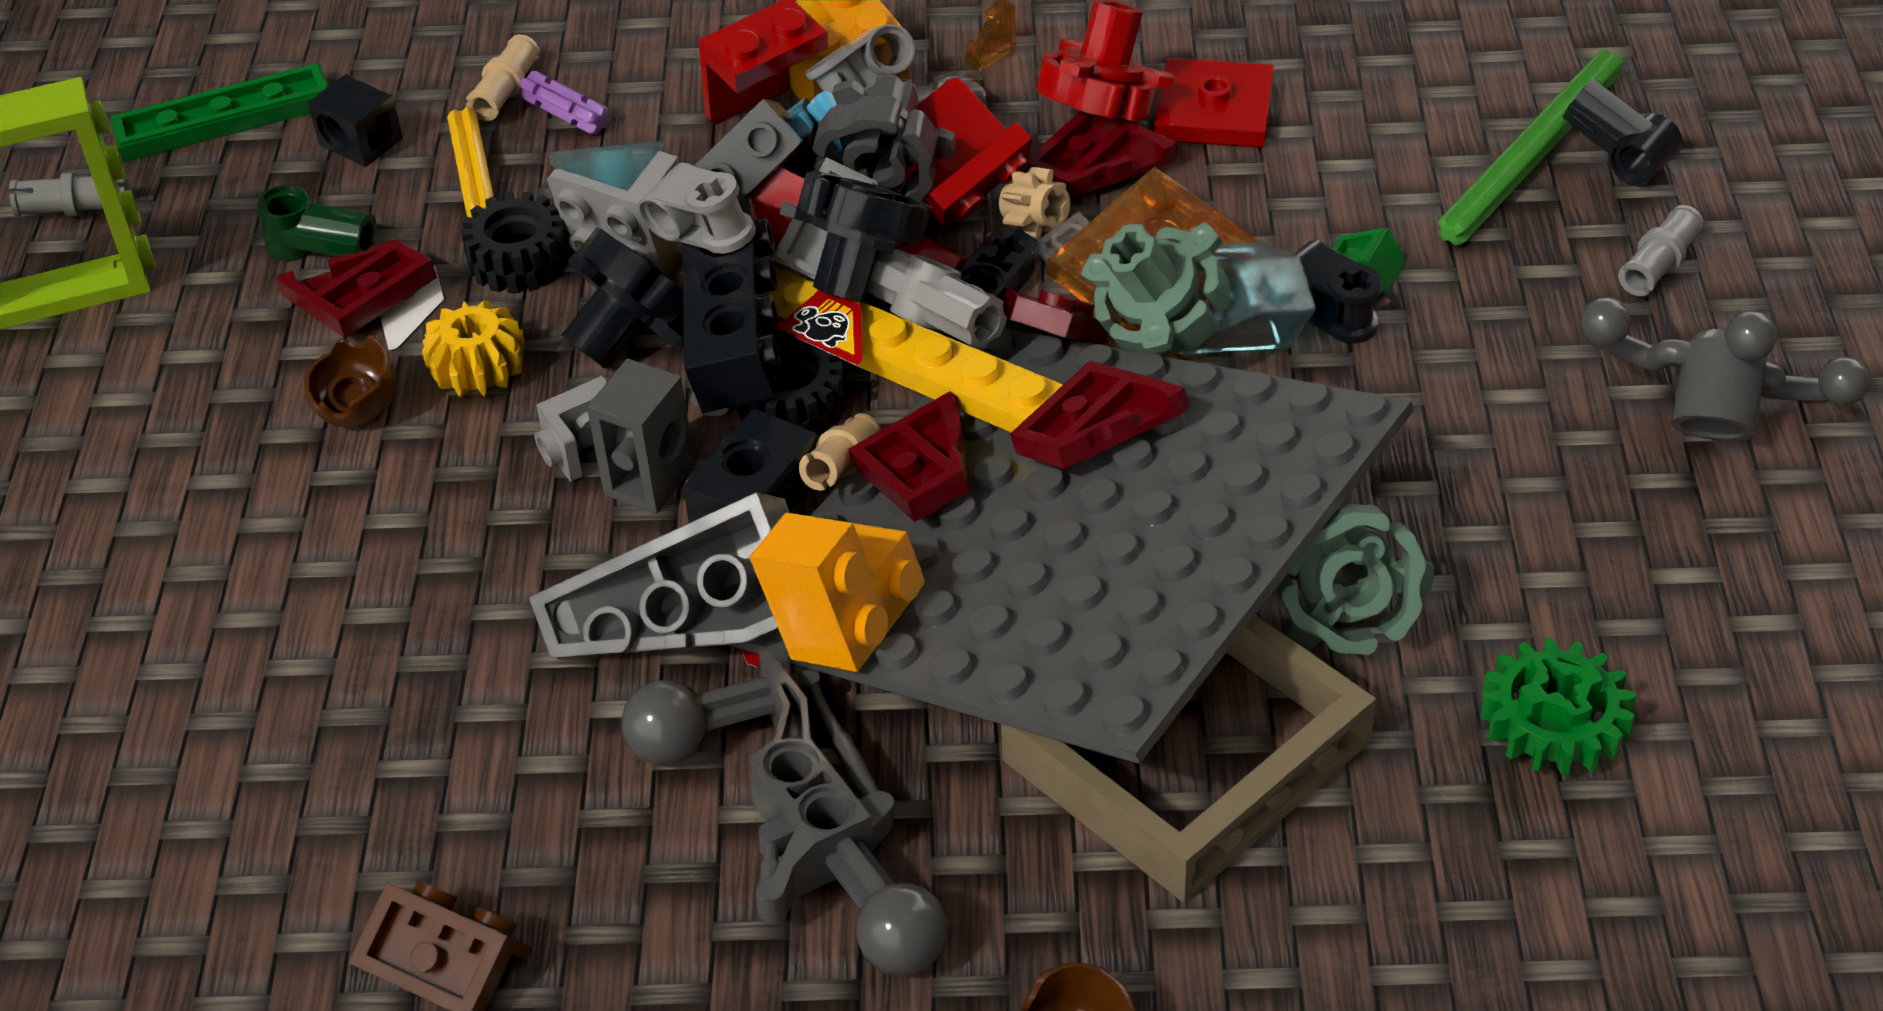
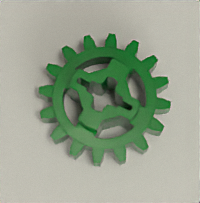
M1546 638L1543 651L1535 652L1526 642L1518 644L1516 659L1501 653L1497 657L1495 671L1486 672L1482 691L1480 719L1490 721L1488 730L1490 741L1509 740L1506 757L1512 760L1523 753L1532 756L1531 765L1534 771L1539 772L1544 767L1546 761L1556 762L1561 775H1569L1571 764L1574 761H1580L1588 770L1594 771L1597 770L1600 753L1615 759L1619 755L1622 740H1629L1635 716L1632 712L1636 696L1635 692L1624 690L1627 674L1624 670L1606 672L1608 656L1603 652L1593 656L1591 659L1582 656L1583 648L1580 642L1575 641L1570 646L1568 652L1558 650L1553 638ZM1520 689L1519 698L1513 700L1512 696ZM1601 711L1603 716L1593 724L1595 713Z

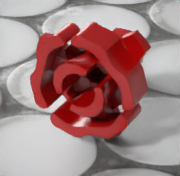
M1094 0L1083 42L1061 38L1058 47L1061 52L1044 53L1036 91L1048 99L1069 105L1086 113L1116 119L1118 114L1123 112L1122 118L1131 121L1147 120L1149 117L1156 87L1171 89L1174 76L1172 73L1143 67L1131 60L1143 15L1139 8L1114 0Z

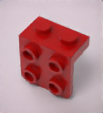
M781 0L699 39L705 116L713 124H718L756 106L762 99L768 100L791 89L789 67L828 49V32L795 0Z
M948 79L916 106L915 110L924 112L935 128L955 132L956 145L954 156L938 159L932 188L921 201L932 207L930 215L943 229L957 218L963 221L970 217L985 202V195L999 183L1002 182L1005 185L1008 181L1012 180V173L1014 171L1023 172L1028 167L1032 138L1018 122L1006 130L961 79ZM919 163L907 167L905 175L906 188L910 174L919 168Z

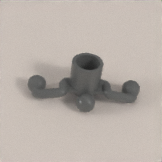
M1600 297L1592 300L1584 308L1580 318L1582 334L1592 346L1645 369L1659 370L1668 365L1676 367L1678 382L1671 424L1678 431L1697 438L1728 442L1751 439L1756 433L1761 397L1811 402L1830 401L1836 405H1851L1859 402L1870 386L1869 371L1861 361L1853 357H1836L1829 360L1823 366L1819 377L1785 375L1780 366L1767 361V355L1773 350L1778 339L1777 327L1770 316L1760 311H1744L1736 314L1730 320L1726 329H1705L1697 332L1688 341L1666 339L1655 345L1648 344L1627 334L1631 327L1630 312L1623 302L1613 297Z

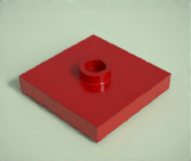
M1166 58L1164 71L1172 73L1174 78L1171 89L1161 87L1154 132L1177 142L1265 147L1273 84V64Z

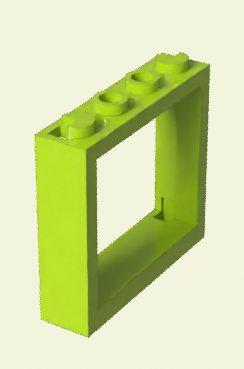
M82 77L0 95V147L76 130L119 254L0 283V329L151 292L146 269L156 267V263L150 248L147 234L138 236L135 234L132 225L141 223L132 190L121 192L117 180L126 178L121 156L116 144L109 146L104 144L101 134L110 132L106 112L100 100L90 103Z

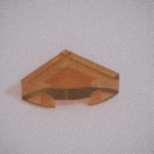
M997 0L985 11L982 16L988 20L982 27L976 41L970 38L968 42L965 64L978 72L1016 49L1015 5L1007 0Z

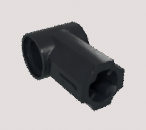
M1594 79L1582 88L1562 116L1567 122L1609 153V165L1614 174L1629 185L1641 186L1647 184L1680 152L1683 144L1682 134L1678 126L1671 119L1655 113L1643 117Z

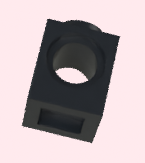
M345 74L308 101L319 145L363 167H367L403 139L393 95Z

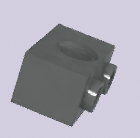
M627 358L587 406L604 495L657 514L695 466L682 378L665 369L652 367Z

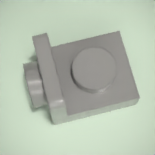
M603 376L536 404L541 430L534 434L538 450L546 464L550 467L557 464L570 482L582 477L578 452L594 445L587 406L607 383Z

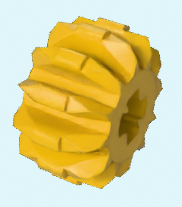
M488 299L477 306H469L463 301L461 308L457 310L443 308L441 309L440 320L426 323L425 339L422 340L424 345L422 354L425 366L429 368L440 390L454 388L459 397L465 396L471 390H478L485 397L487 388L492 386L507 388L508 377L522 373V362L525 356L523 348L526 347L523 330L519 329L518 321H515L514 317L511 316L508 307L493 308Z

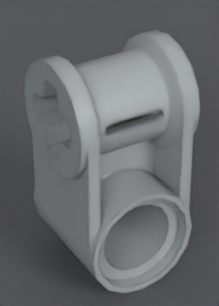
M896 24L881 25L862 32L845 46L825 56L805 72V76L809 81L816 80L822 91L827 90L832 93L834 85L851 79L856 80L867 91V88L875 84L877 76H897L906 70L912 63L915 54L914 41L911 35L901 26ZM878 37L885 39L892 49V58L887 66L881 64L874 54V45Z
M678 163L638 202V212L644 224L654 234L666 241H678L705 248L713 253L724 254L742 248L755 235L756 227L750 215L742 211L737 199L739 194L738 183L735 177L729 173L713 172L697 168L688 163Z

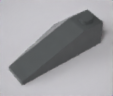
M756 492L530 596L529 600L550 658L751 643L778 631V626L749 556L785 512L790 513L785 498Z

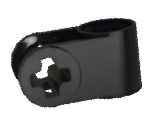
M1313 240L1306 243L1268 274L1266 280L1267 291L1271 299L1281 310L1288 314L1296 315L1322 329L1334 339L1345 343H1359L1372 338L1377 332L1378 315L1374 310V301L1381 294L1382 277L1374 268L1361 264L1335 251L1324 242Z

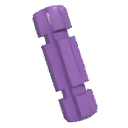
M531 71L527 78L522 77L519 87L522 88L521 97L525 101L540 107L544 111L578 127L590 135H598L602 128L608 127L610 119L607 117L608 108L593 99H588L582 93L556 80H552L539 71Z

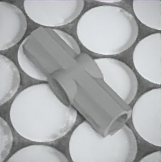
M894 249L893 254L878 250L866 292L892 304L890 311L897 316L930 329L942 330L970 346L985 349L993 339L1001 336L1007 321L1003 311V300L975 285L961 280L962 273L935 260L916 254H909L900 249Z

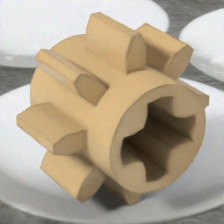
M1030 167L1028 173L1014 171L1012 173V180L1004 185L999 197V209L1003 216V224L1017 226L1016 229L1028 233L1033 240H1039L1042 233L1055 235L1057 227L1065 222L1070 210V197L1065 189L1066 184L1053 182V170Z

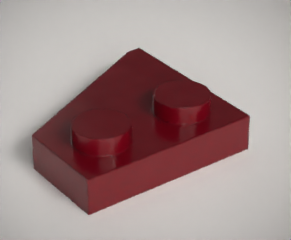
M1080 111L1029 156L1028 161L1030 163L1024 170V173H1028L1030 167L1053 170L1052 181L1065 183V189L1070 199L1172 164L1176 160L1177 141L1118 116L1116 119H1111Z
M395 239L372 246L361 253H349L327 260L331 272L297 281L294 272L289 271L275 279L283 297L346 338L355 331L365 328L372 320L401 301L411 298L419 289L435 280L437 275L430 258L401 240Z
M1006 289L1003 299V311L1009 319L1065 338L1105 344L1108 333L1096 317L1093 316L1094 304L1041 290L1039 298Z
M1089 360L1010 433L1016 454L1066 469L1185 413L1190 408L1184 386Z
M950 391L848 448L854 468L913 522L920 520L926 515L940 511L947 503L969 491L961 414L955 396Z

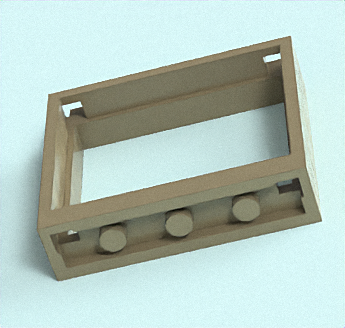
M1257 615L1253 617L1226 653L1316 717L1180 832L1062 741L1001 724L1002 761L1184 904L1371 742L1376 698Z

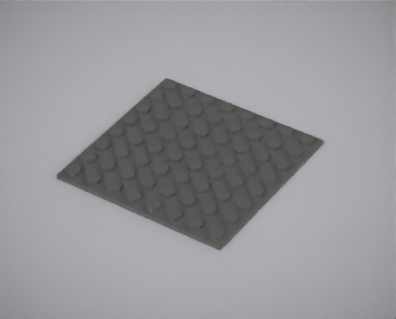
M1004 327L1001 336L989 342L985 349L971 347L1061 384L1068 381L1089 360L1185 387L1190 408L1177 417L1066 469L1016 454L1010 436L1011 432L960 411L969 485L968 492L947 503L940 511L926 515L920 520L913 522L858 471H855L845 478L811 515L812 517L907 531L918 564L922 570L925 584L858 672L791 660L779 630L751 643L728 645L757 654L770 650L774 657L781 661L1140 764L1413 413L1412 400L1384 396L1373 392L1333 387L1317 382H1305L1271 376L1260 372L1215 366L1209 363L1164 357L1158 354L1148 355L1147 353L1119 349L1102 344H1091ZM924 396L917 404H915L912 407L911 411L908 414L930 403L934 399Z

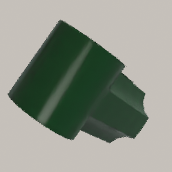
M294 185L274 186L265 190L258 198L257 206L267 253L273 258L292 261L301 259L311 252L339 257L349 253H361L374 246L377 232L375 215L311 203L307 192Z

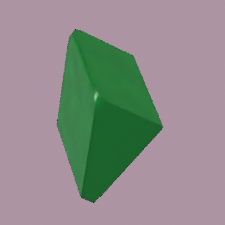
M1389 228L1339 236L1333 246L1335 251L1361 264L1368 265L1380 273L1382 277V291L1380 295L1389 292L1405 263L1404 256Z

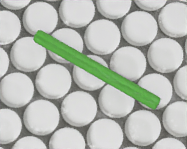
M1608 49L1600 50L1439 219L1438 224L1441 229L1438 231V235L1443 242L1449 240L1455 246L1464 244L1565 136L1573 125L1562 116L1569 104L1589 81L1594 79L1608 89L1621 76L1623 70L1620 65L1624 62V59L1619 53L1612 54Z

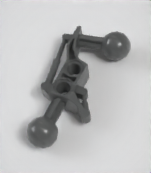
M768 650L759 653L760 678L700 694H696L691 687L682 683L666 680H653L634 691L624 705L621 718L622 735L627 746L637 758L655 765H676L693 756L704 741L706 731L769 714L776 730L775 737L771 742L750 755L752 802L767 821L759 827L758 832L759 851L764 856V861L760 866V882L756 886L757 914L762 921L776 923L783 920L796 899L837 879L860 909L856 919L855 936L864 958L878 970L894 975L906 976L926 970L939 959L948 939V921L938 898L924 887L910 883H894L872 855V850L894 828V799L889 793L879 790L852 738L843 731L820 689V674L817 671L808 669L788 674L771 651ZM807 699H811L832 738L831 745L860 799H857L811 740Z

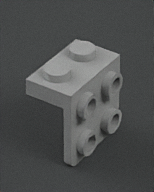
M658 151L628 191L561 169H554L547 178V182L554 198L555 206L561 219L565 222L569 244L574 252L577 253L598 227L636 251L671 279L683 263L682 242L666 241L654 234L644 224L637 207L638 202L680 163L679 158Z

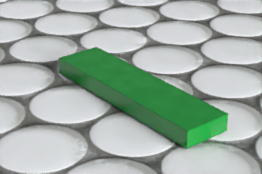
M314 63L112 115L110 121L122 161L127 162L311 114L308 101L329 86L320 63Z

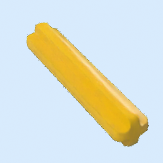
M465 107L462 111L453 109L447 119L467 217H472L470 210L476 205L486 209L485 200L494 195L477 114L473 109Z

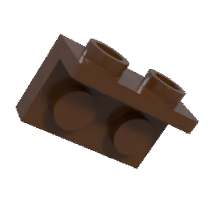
M417 881L412 893L386 882L348 963L450 1011H486L511 956L514 955L527 961L533 947L511 938L517 926L516 923L478 906L471 920L452 912L457 897L422 881Z

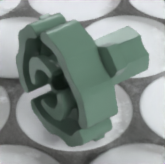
M1207 222L1192 228L1190 231L1164 227L1157 232L1155 238L1148 233L1143 224L1123 225L1117 234L1105 240L1102 253L1090 254L1080 274L1085 281L1096 287L1094 293L1096 319L1121 349L1147 353L1148 355L1158 354L1160 356L1178 351L1189 352L1196 349L1214 335L1219 328V322L1207 304L1202 300L1198 301V294L1195 291L1199 279L1198 274L1201 271L1206 273L1203 291L1216 311H1224L1231 304L1229 279L1213 256L1223 241ZM1119 315L1130 324L1141 325L1140 330L1129 331L1122 327L1119 322Z
M1343 504L1340 505L1288 572L1293 576L1297 575L1298 588L1307 604L1304 607L1299 604L1297 588L1288 575L1277 586L1276 592L1291 618L1286 635L1300 646L1310 651L1324 640L1331 650L1338 653L1370 655L1378 647V641L1369 628L1347 632L1333 627L1336 621L1351 623L1377 615L1389 605L1393 593H1398L1397 603L1393 610L1382 618L1377 626L1390 640H1401L1421 613L1422 601L1420 594L1432 592L1434 565L1425 560L1415 535L1404 524L1400 522L1390 524L1388 517L1375 505ZM1365 526L1389 531L1400 544L1402 559L1396 561L1391 546L1375 530ZM1342 568L1343 572L1336 575L1337 571Z

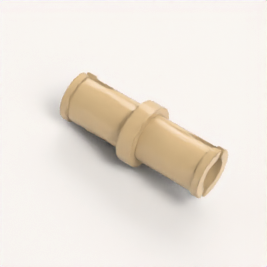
M514 35L508 41L502 53L487 62L482 71L481 81L466 98V100H469L466 103V107L476 112L477 119L487 122L494 120L508 98L515 97L522 90L519 87L522 77L525 78L527 72L540 57L538 56L540 48L537 43L526 35Z
M858 413L855 415V418L851 416L847 419L843 426L831 427L823 433L816 443V448L804 455L799 463V473L804 483L814 490L822 491L828 485L832 487L838 478L849 476L857 471L852 463L848 448L881 430L875 418L868 414Z

